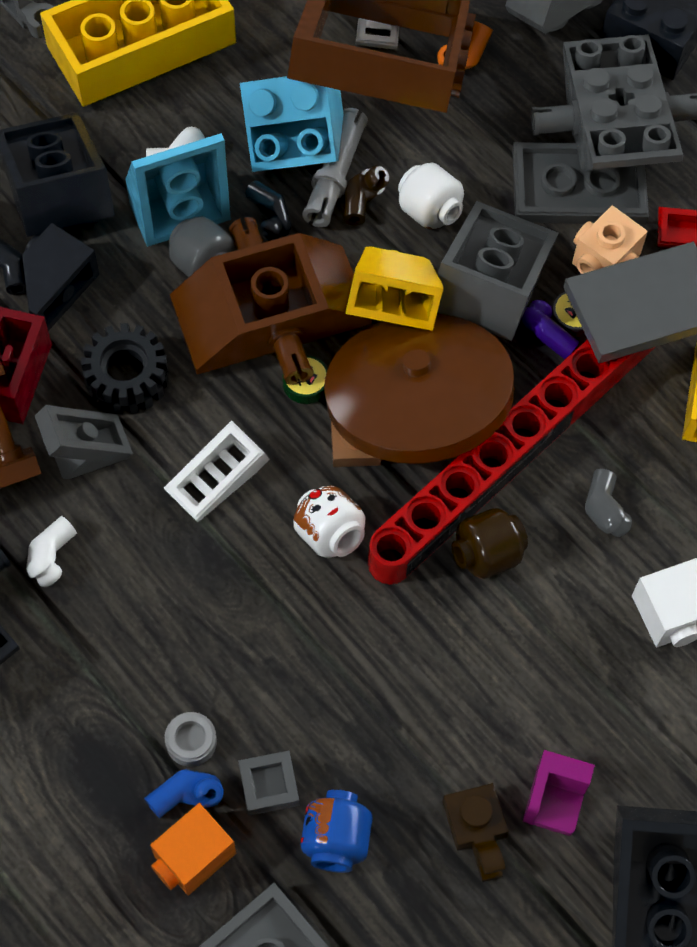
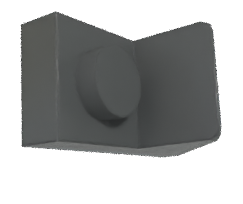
M45 405L35 415L47 452L50 457H55L63 479H71L128 459L133 454L117 414Z

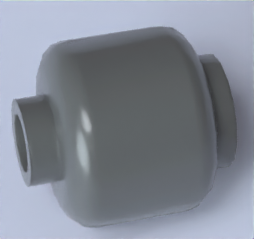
M203 216L185 219L174 228L169 238V258L188 277L211 257L236 251V245L231 235L214 221Z

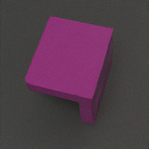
M544 750L537 765L523 822L571 836L576 829L583 797L590 785L595 765Z

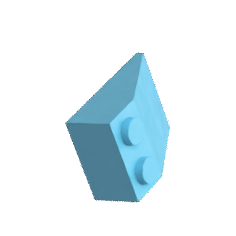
M222 133L131 162L125 179L129 204L147 247L169 240L174 228L185 219L203 216L211 219L216 224L231 220L225 140Z

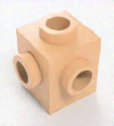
M612 205L595 223L588 221L580 228L573 241L576 244L572 264L583 274L638 258L648 231Z

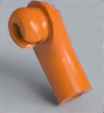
M476 21L472 30L465 69L472 68L478 64L493 33L490 27ZM447 44L438 51L439 65L444 63Z

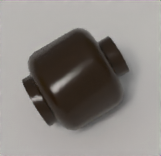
M492 508L465 518L458 524L456 541L452 542V553L460 568H467L474 576L487 579L510 570L521 563L524 551L528 547V537L522 522L516 515L508 514L503 509Z

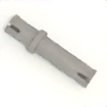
M346 108L343 110L339 161L323 163L321 169L317 170L312 178L311 185L313 190L302 216L308 223L313 213H317L312 223L315 227H326L329 225L336 201L345 193L347 186L345 178L363 130L368 123V118L363 112L360 114L357 123H354L359 111L356 108Z

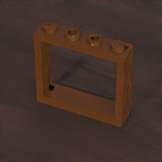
M307 0L293 37L287 79L447 113L450 96L457 98L460 96L476 14L468 13L470 0ZM330 11L449 37L444 63L439 65L320 39Z

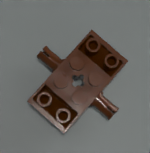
M244 217L248 228L245 231L241 220L238 219L229 226V232L233 237L237 250L211 257L170 294V299L196 374H202L276 352L286 384H297L295 377L297 371L301 382H306L313 376L314 371L309 364L302 344L372 324V319L346 314L354 273L342 245L302 233L263 243L256 219Z

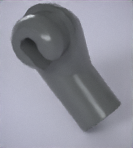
M596 469L585 503L586 514L604 533H611L615 537H622L630 531L632 519L612 497L617 475L607 469Z

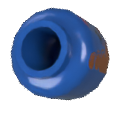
M344 790L327 791L326 798L315 799L307 805L301 837V850L311 858V865L313 867L330 872L345 873L352 871L353 865L361 863L366 859L373 817L368 808L357 803L358 796Z

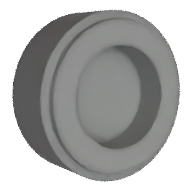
M186 712L176 716L168 724L165 731V745L168 754L176 763L187 767L198 766L208 761L215 752L217 745L216 732L212 722L206 716L196 712Z

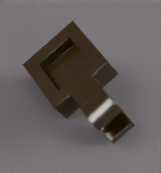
M490 783L444 795L442 803L457 851L472 847L482 882L503 877L502 870H505V864L496 841L507 838L509 831L494 784Z

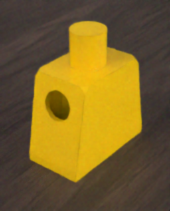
M365 247L355 268L346 314L433 331L444 289L443 284L431 261L425 257L401 253L396 250Z

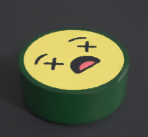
M307 356L314 374L306 382H301L297 371L295 374L297 384L288 385L284 380V374H282L284 392L294 402L311 404L325 396L324 386L328 369L321 360L313 356Z

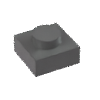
M290 751L238 760L248 816L300 806Z

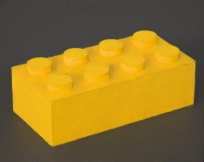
M70 0L40 12L47 47L83 107L236 43L234 8L228 0Z

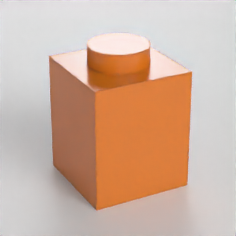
M200 802L150 844L154 857L157 859L151 865L154 872L170 890L179 885L188 896L236 855L234 841Z

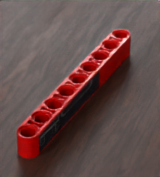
M587 339L510 409L503 424L491 437L474 449L459 455L375 531L370 540L368 556L369 572L374 579L389 585L397 584L406 579L456 532L457 526L462 520L475 515L655 347L599 364ZM579 372H589L596 378H586ZM556 400L563 403L565 407H554L547 401ZM526 429L532 432L534 436L523 437L518 435L515 430ZM492 458L499 461L502 465L499 467H489L481 460ZM453 488H460L465 490L469 496L457 498L448 491ZM425 518L433 521L436 526L432 529H421L414 524V521ZM392 549L399 552L403 557L396 561H388L383 559L379 553L383 550Z

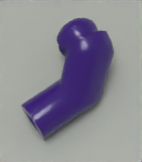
M543 300L532 301L529 307H526L523 314V325L541 342L565 360L575 350L579 341L551 319L553 312L547 302Z

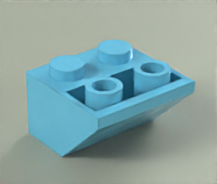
M287 76L240 83L252 172L339 161L344 116L340 90L287 79Z

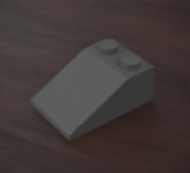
M476 201L440 264L437 275L444 289L438 312L471 321L483 327L495 337H502L512 341L559 233Z

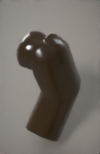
M379 165L372 166L370 169H365L347 182L344 193L343 218L346 224L358 226L365 222L366 204L380 195L389 184L390 176L384 167Z

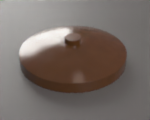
M437 314L433 331L380 321L357 333L339 349L332 359L326 373L324 390L327 410L335 429L353 447L365 454L386 461L410 464L429 463L449 459L470 451L486 441L500 428L507 418L513 403L514 372L508 352L501 342L489 331L463 318Z

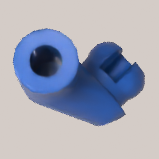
M184 769L178 771L144 797V800L160 819L179 803L196 806L200 802L204 808L214 807L221 802L224 789L216 776Z

